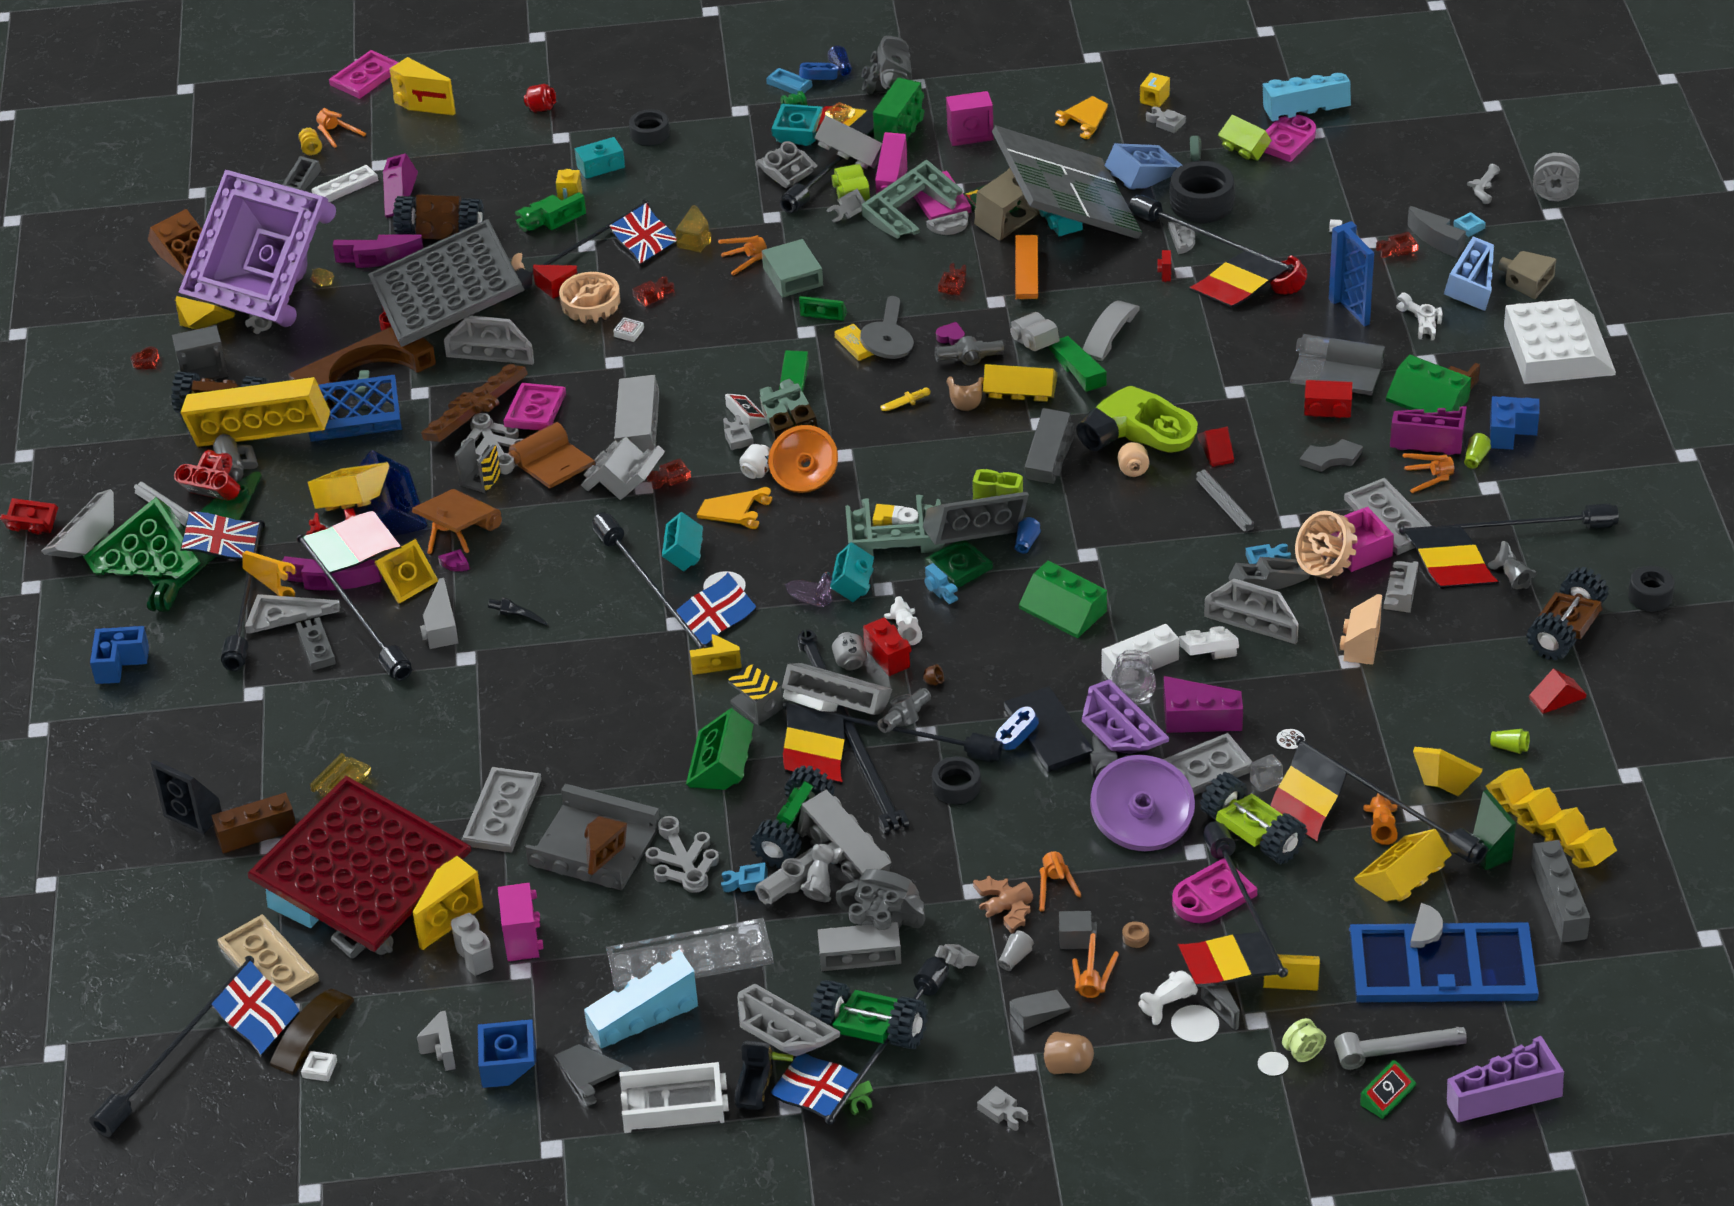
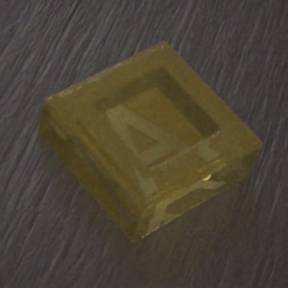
M838 102L825 111V116L827 115L844 123L855 115V108Z

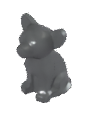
M1506 541L1501 542L1500 551L1495 560L1488 563L1490 569H1504L1512 588L1516 590L1529 588L1531 585L1529 581L1537 575L1535 570H1531L1524 563L1517 561L1515 554L1511 551Z

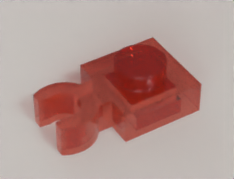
M1409 232L1389 236L1388 241L1376 242V251L1381 250V258L1389 257L1392 253L1401 256L1418 251V243Z
M951 263L949 266L950 272H944L938 284V292L960 295L966 282V265H963L961 269H955V263Z
M666 276L659 278L656 283L650 280L633 288V296L644 306H647L662 299L663 293L673 292L674 283L670 282L668 284Z
M679 458L660 465L659 471H651L646 478L647 482L652 483L653 489H659L664 483L672 486L691 479L690 470Z

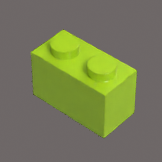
M1231 115L1218 134L1224 148L1229 151H1238L1247 160L1252 158L1258 161L1272 141L1265 130L1234 115Z

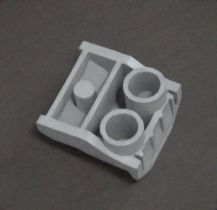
M788 141L783 142L779 149L769 151L765 157L757 160L755 164L756 167L761 168L768 176L785 188L796 184L817 169L816 163L804 151L797 149L794 143Z

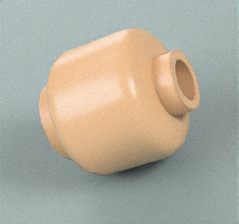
M1134 442L1122 446L1118 452L1120 470L1129 477H1138L1144 474L1149 467V457L1145 447Z

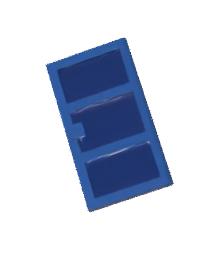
M1528 922L1443 923L1442 935L1439 940L1424 944L1422 948L1410 947L1415 924H1350L1349 932L1356 1003L1538 1001V987Z

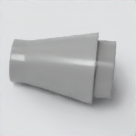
M1016 931L1015 934H1011L998 960L999 966L1007 971H1011L1018 962L1032 951L1034 944L1032 938L1022 931Z

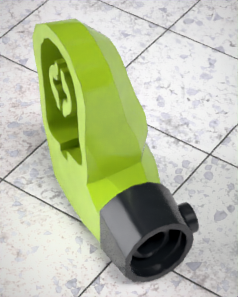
M1128 386L1116 391L1102 400L1096 408L1092 409L1078 423L1076 433L1082 444L1091 451H1098L1118 438L1126 437L1131 441L1172 453L1183 451L1190 447L1194 441L1198 423L1191 413L1174 406L1164 398L1145 390Z

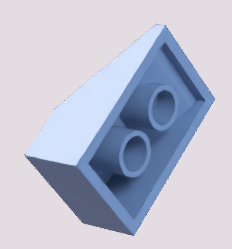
M1114 143L1104 166L1111 171V175L1122 180L1125 187L1135 190L1136 188L1146 189L1171 177L1173 172L1182 164L1159 145Z

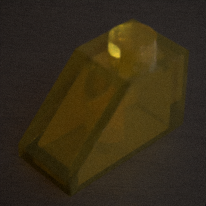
M692 205L676 229L677 248L702 252L711 241L708 221L695 205Z

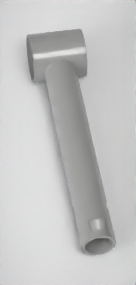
M1464 1027L1359 1041L1357 1034L1346 1032L1340 1034L1335 1039L1334 1044L1341 1066L1344 1069L1353 1070L1364 1064L1365 1057L1451 1045L1458 1046L1467 1042V1036Z

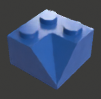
M533 1019L478 1025V1066L482 1088L511 1085L537 1062Z

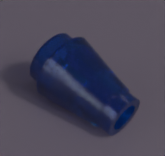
M841 46L830 48L828 51V61L837 65L838 71L842 75H848L852 71L846 49Z

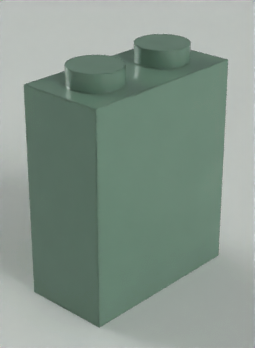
M803 239L762 250L763 268L781 297L823 286L822 267Z

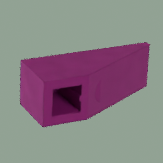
M406 153L387 158L383 170L386 218L394 216V202L397 196H411L418 174Z

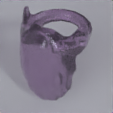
M828 571L823 573L819 583L793 580L785 584L787 592L795 599L804 603L822 607L829 605L833 599L832 589L830 588L832 578Z

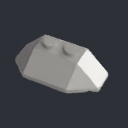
M468 316L462 319L444 338L446 357L534 364L532 344L510 319Z
M109 489L97 493L60 533L43 548V554L75 558L86 555L94 548L97 542L103 541L109 535L108 531L114 526V492Z
M1232 579L1205 598L1204 617L1293 644L1298 642L1299 623L1278 591L1238 579Z
M753 984L738 992L740 1027L785 1053L799 1056L840 1037V1031L757 984Z

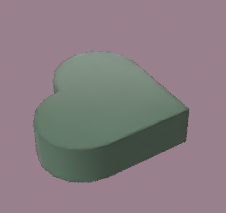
M1191 136V161H1200L1202 151L1201 138L1199 136Z

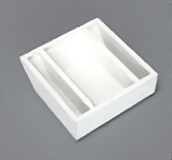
M1574 299L1506 305L1504 328L1524 384L1615 375L1616 371L1594 314Z

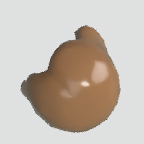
M953 377L947 378L951 402L955 408L962 411H970L980 404L984 382L983 377H979L977 383L969 386L954 384Z
M1054 1032L1047 1039L1044 1048L1045 1064L1053 1075L1085 1072L1091 1066L1094 1058V1050L1090 1040L1077 1034Z

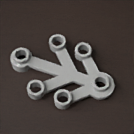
M486 413L474 415L470 423L472 431L461 442V447L469 437L474 439L475 445V441L482 434L484 438L477 449L475 448L477 465L488 448L494 444L497 446L501 474H510L515 467L514 458L508 453H504L500 445L510 447L523 440L517 439L519 437L518 428H509L493 423V420ZM492 431H493V432H498V433H504V434H505V437L499 436V435H494V434L492 433Z
M673 816L661 818L658 822L659 834L664 839L669 840L676 855L660 851L656 847H651L645 852L646 861L651 865L663 862L683 868L685 873L671 870L666 865H658L654 869L655 880L666 882L670 879L682 883L684 889L689 892L703 891L709 883L708 876L706 875L710 867L716 866L719 863V853L714 849H709L703 853V861L698 868L693 866L701 850L710 846L709 834L706 832L697 833L694 836L692 846L686 852L678 836L680 831L678 819Z

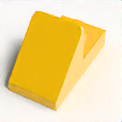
M712 634L713 647L690 650L693 675L742 668L739 646Z

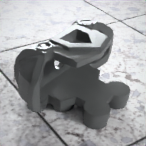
M884 36L877 51L872 53L870 62L873 63L872 67L865 66L861 74V77L865 79L862 86L863 91L872 94L878 80L881 81V85L887 90L891 88L897 78L912 80L909 46L904 40L894 36ZM892 57L899 59L900 63L895 62Z
M866 869L860 880L847 883L841 890L836 892L838 905L841 909L849 912V920L854 924H874L877 929L886 930L889 929L891 923L898 922L899 930L902 924L912 928H921L925 922L924 902L920 899L919 891L910 879L902 875L880 869Z

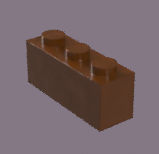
M286 792L211 815L222 853L284 835L296 825L293 808Z

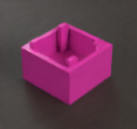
M988 91L946 97L947 132L952 146L994 140L992 133L993 104Z
M1369 507L1344 515L1348 518V522L1354 525L1355 533L1353 534L1357 536L1358 543L1352 544V548L1356 550V555H1350L1348 558L1351 562L1348 569L1351 572L1393 556L1394 534ZM1334 532L1331 535L1338 537L1340 532Z
M530 883L498 887L507 961L538 958L539 950L543 949V941L537 940L536 928L540 927V913L538 911L534 912L532 902L533 899H537L536 890L530 889Z

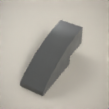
M1413 206L1409 207L1408 227L1433 248L1457 258L1465 249L1466 231L1450 226V219Z
M1260 557L1257 564L1235 563L1228 578L1230 581L1238 579L1271 590H1277L1307 580L1310 574L1300 567L1297 559Z

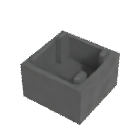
M217 325L172 335L180 372L197 373L201 379L208 378L214 380L228 377Z

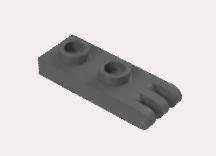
M320 617L314 618L315 625L313 626L310 620H306V628H303L301 622L296 623V628L312 671L336 664L335 656Z

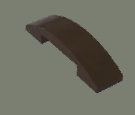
M332 988L315 997L298 1014L287 1029L271 1059V1067L294 1075L308 1057L307 1049L333 1017L340 1019L353 1003L354 998Z

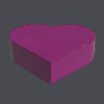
M957 322L939 327L936 330V339L940 343L954 345L962 337H965L964 331Z

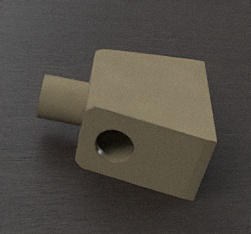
M1521 251L1514 260L1502 257L1498 269L1506 272L1507 286L1536 299L1554 278L1556 259Z

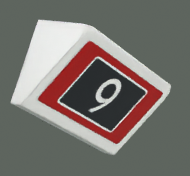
M725 395L726 407L734 415H739L741 422L747 424L750 431L767 424L764 414L746 395Z

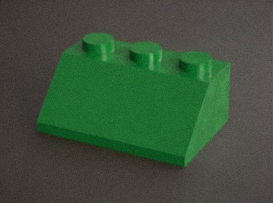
M1409 354L1396 371L1387 393L1386 401L1408 410L1423 409L1424 413L1437 412L1438 408H1445L1446 412L1459 411V407H1463L1470 398L1471 377Z
M1047 561L1033 573L1019 603V609L1079 638L1107 612V590Z
M730 708L700 729L686 785L692 788L726 790L731 785L738 784L744 777V766L748 759V748L752 741L754 724Z

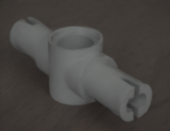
M972 336L962 337L958 343L951 346L935 347L936 361L956 359V361H962L967 366L976 365L984 356L1004 354L1002 340L983 342L982 340L976 341Z
M923 688L917 690L913 695L905 694L890 701L892 708L877 723L879 730L886 733L890 732L897 725L907 726L918 721L919 716L917 713L925 703L931 700L930 692Z
M1094 734L1092 736L1094 751L1090 753V767L1092 776L1097 777L1107 765L1117 760L1116 751H1111Z

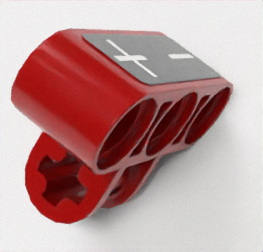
M206 450L197 466L183 464L177 468L174 474L175 480L193 494L232 500L240 492V485L228 475L233 462L231 455L228 453L217 454L213 450Z

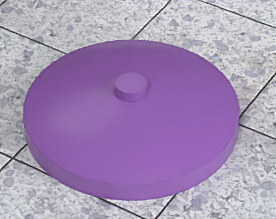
M1132 755L1113 761L1099 773L1093 784L1090 808L1096 825L1111 841L1131 850L1154 851L1172 845L1186 833L1193 818L1195 799L1187 778L1175 766L1157 757Z

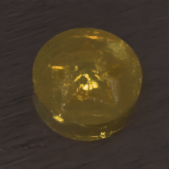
M321 268L312 271L311 280L319 286L332 285L334 279L332 272Z

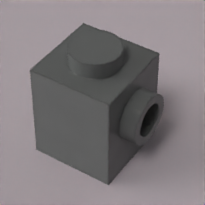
M1059 911L1060 949H1089L1090 935L1094 933L1097 938V922H1091V911Z

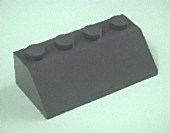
M1021 492L930 507L926 511L923 529L935 545L1015 533L1018 529V523L1023 519L1029 494Z

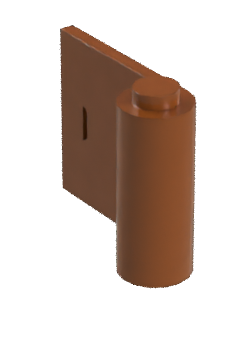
M558 422L511 445L508 452L514 458V464L548 488H552L595 465V461L569 443L565 429Z
M451 489L412 508L413 513L455 533L473 524L488 531H493L502 522L500 510L456 489Z

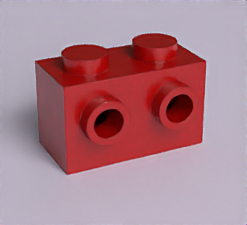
M1306 380L1304 416L1351 418L1353 382Z
M883 617L863 626L865 649L888 676L910 668V653L912 651L910 643L907 639H903L900 636L895 625H891Z

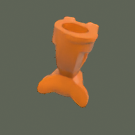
M1377 793V796L1372 798L1370 805H1364L1363 809L1367 812H1373L1374 823L1371 826L1373 840L1379 844L1389 845L1394 843L1398 836L1395 825L1396 819L1392 816V812L1397 810V805H1392L1391 801Z

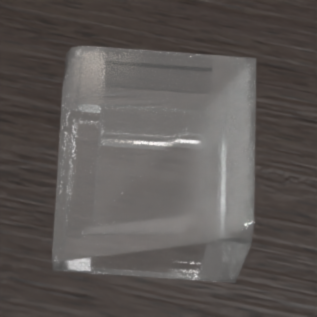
M1273 754L1252 762L1250 782L1260 792L1279 785L1282 781L1283 765Z

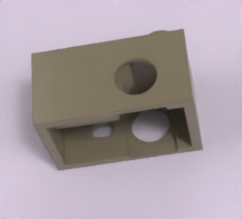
M1009 168L1005 173L977 191L974 224L1001 241L1040 212L1039 209L1029 206L1012 170ZM1017 206L1024 209L1026 215L1018 218L1012 216L1009 211Z

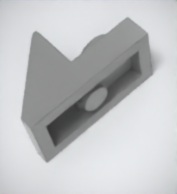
M441 1011L419 1033L417 1042L420 1054L436 1052L437 1060H443L445 1071L456 1069L446 1011Z

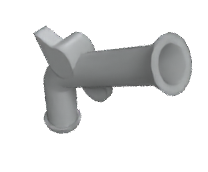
M1490 164L1488 171L1481 180L1475 179L1467 182V186L1473 187L1475 195L1484 204H1489L1492 200L1491 195L1487 194L1484 189L1491 187L1490 181L1495 175L1500 173V168L1495 164Z

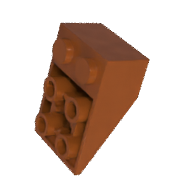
M185 209L150 227L148 241L163 260L185 276L202 229L189 211Z

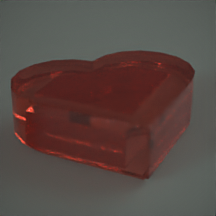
M146 347L142 352H137L131 356V363L135 369H156L159 361V352L155 347Z

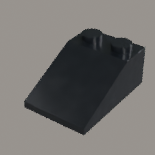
M153 760L151 767L163 816L204 834L213 825L211 815L222 812L219 797L194 777Z

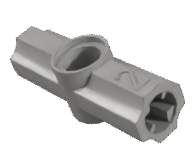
M810 848L795 859L785 860L782 863L781 869L758 883L755 891L758 894L759 900L764 904H772L787 893L797 892L801 887V883L807 880L809 868L814 862L812 858L813 848Z

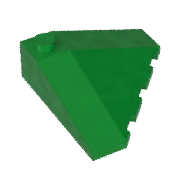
M157 497L83 556L93 573L97 575L114 573L120 576L142 574L145 577H162L164 575L183 578L200 564L194 551H180L184 529L172 509Z

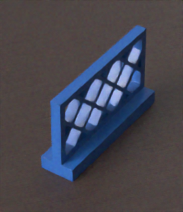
M1351 221L1332 228L1329 300L1333 304L1341 302L1363 326H1367L1370 324L1374 252L1356 235L1357 226Z
M395 375L318 385L325 401L329 398L336 405L330 411L325 430L308 432L310 442L402 430ZM383 383H391L392 385L387 394L377 389ZM360 386H366L370 389L364 397L355 393L356 389ZM337 389H343L347 392L341 400L332 396ZM373 393L382 397L376 406L367 401ZM351 395L359 400L353 409L344 404ZM388 401L394 405L395 411L385 413L380 408ZM363 404L372 409L368 415L362 416L357 413ZM340 407L349 412L345 418L339 419L334 415Z

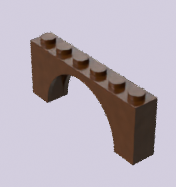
M389 327L289 373V379L298 380L315 377L318 385L334 383L349 370L372 362L398 363L418 373L436 364L434 349L424 337L401 347L393 328ZM329 398L326 400L327 406L331 411L336 403Z

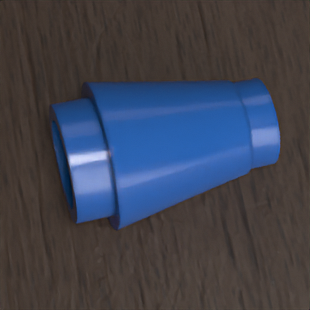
M1026 517L1018 523L1015 550L1017 552L1027 553L1041 533L1040 523L1036 519Z

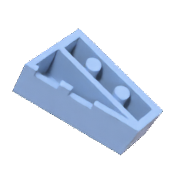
M1472 237L1449 274L1444 295L1481 310H1486L1492 289L1493 244Z

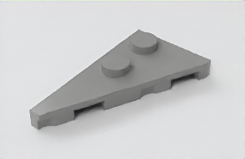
M257 594L245 625L246 633H254L339 612L341 608L339 600Z

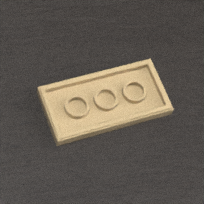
M263 914L217 939L219 947L238 968L246 961V956H252L254 958V965L263 976L290 998L319 982L318 974Z

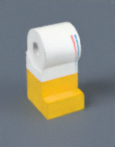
M876 504L873 526L918 523V512L913 508Z

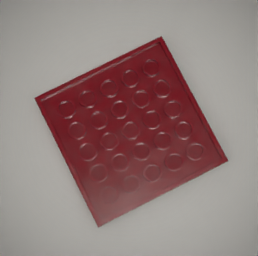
M345 776L248 872V879L375 952L413 913L436 870L456 856L463 860L471 852V846L359 782Z

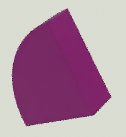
M461 549L438 556L439 563L448 570H470L469 563Z

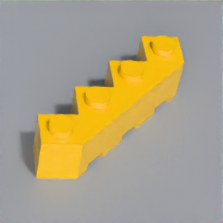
M1523 768L1508 770L1486 785V788L1505 811L1511 812L1517 817L1518 824L1532 834L1534 832L1541 834L1545 837L1544 842L1559 840L1563 851L1573 858L1572 863L1578 868L1596 866L1617 851L1613 839L1605 827L1589 830L1584 816L1577 807L1561 810L1557 798L1548 787L1534 790Z

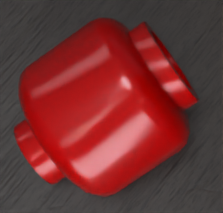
M547 84L530 86L527 89L526 95H524V103L534 113L551 110L556 103V93Z

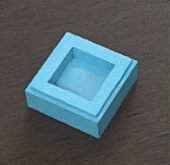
M1470 212L1454 220V227L1466 231V236L1470 237L1485 229L1486 222Z

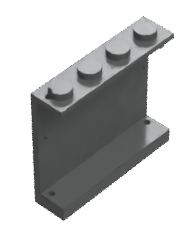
M565 783L561 789L563 805L537 846L528 844L525 846L528 865L622 891L659 830V808ZM598 816L627 823L625 847L595 874H588L587 839L584 836L587 825Z

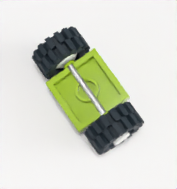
M1223 772L1222 775H1217V779L1213 778L1211 780L1212 784L1210 786L1207 785L1205 788L1207 792L1202 794L1204 799L1200 801L1202 805L1200 808L1203 812L1219 823L1224 824L1229 830L1255 847L1260 844L1262 846L1260 848L1262 853L1279 864L1287 863L1288 859H1293L1294 853L1298 854V848L1303 846L1304 843L1302 841L1306 839L1307 835L1305 834L1308 832L1307 826L1289 813L1281 814L1253 794L1247 796L1245 793L1247 792V785L1229 772Z

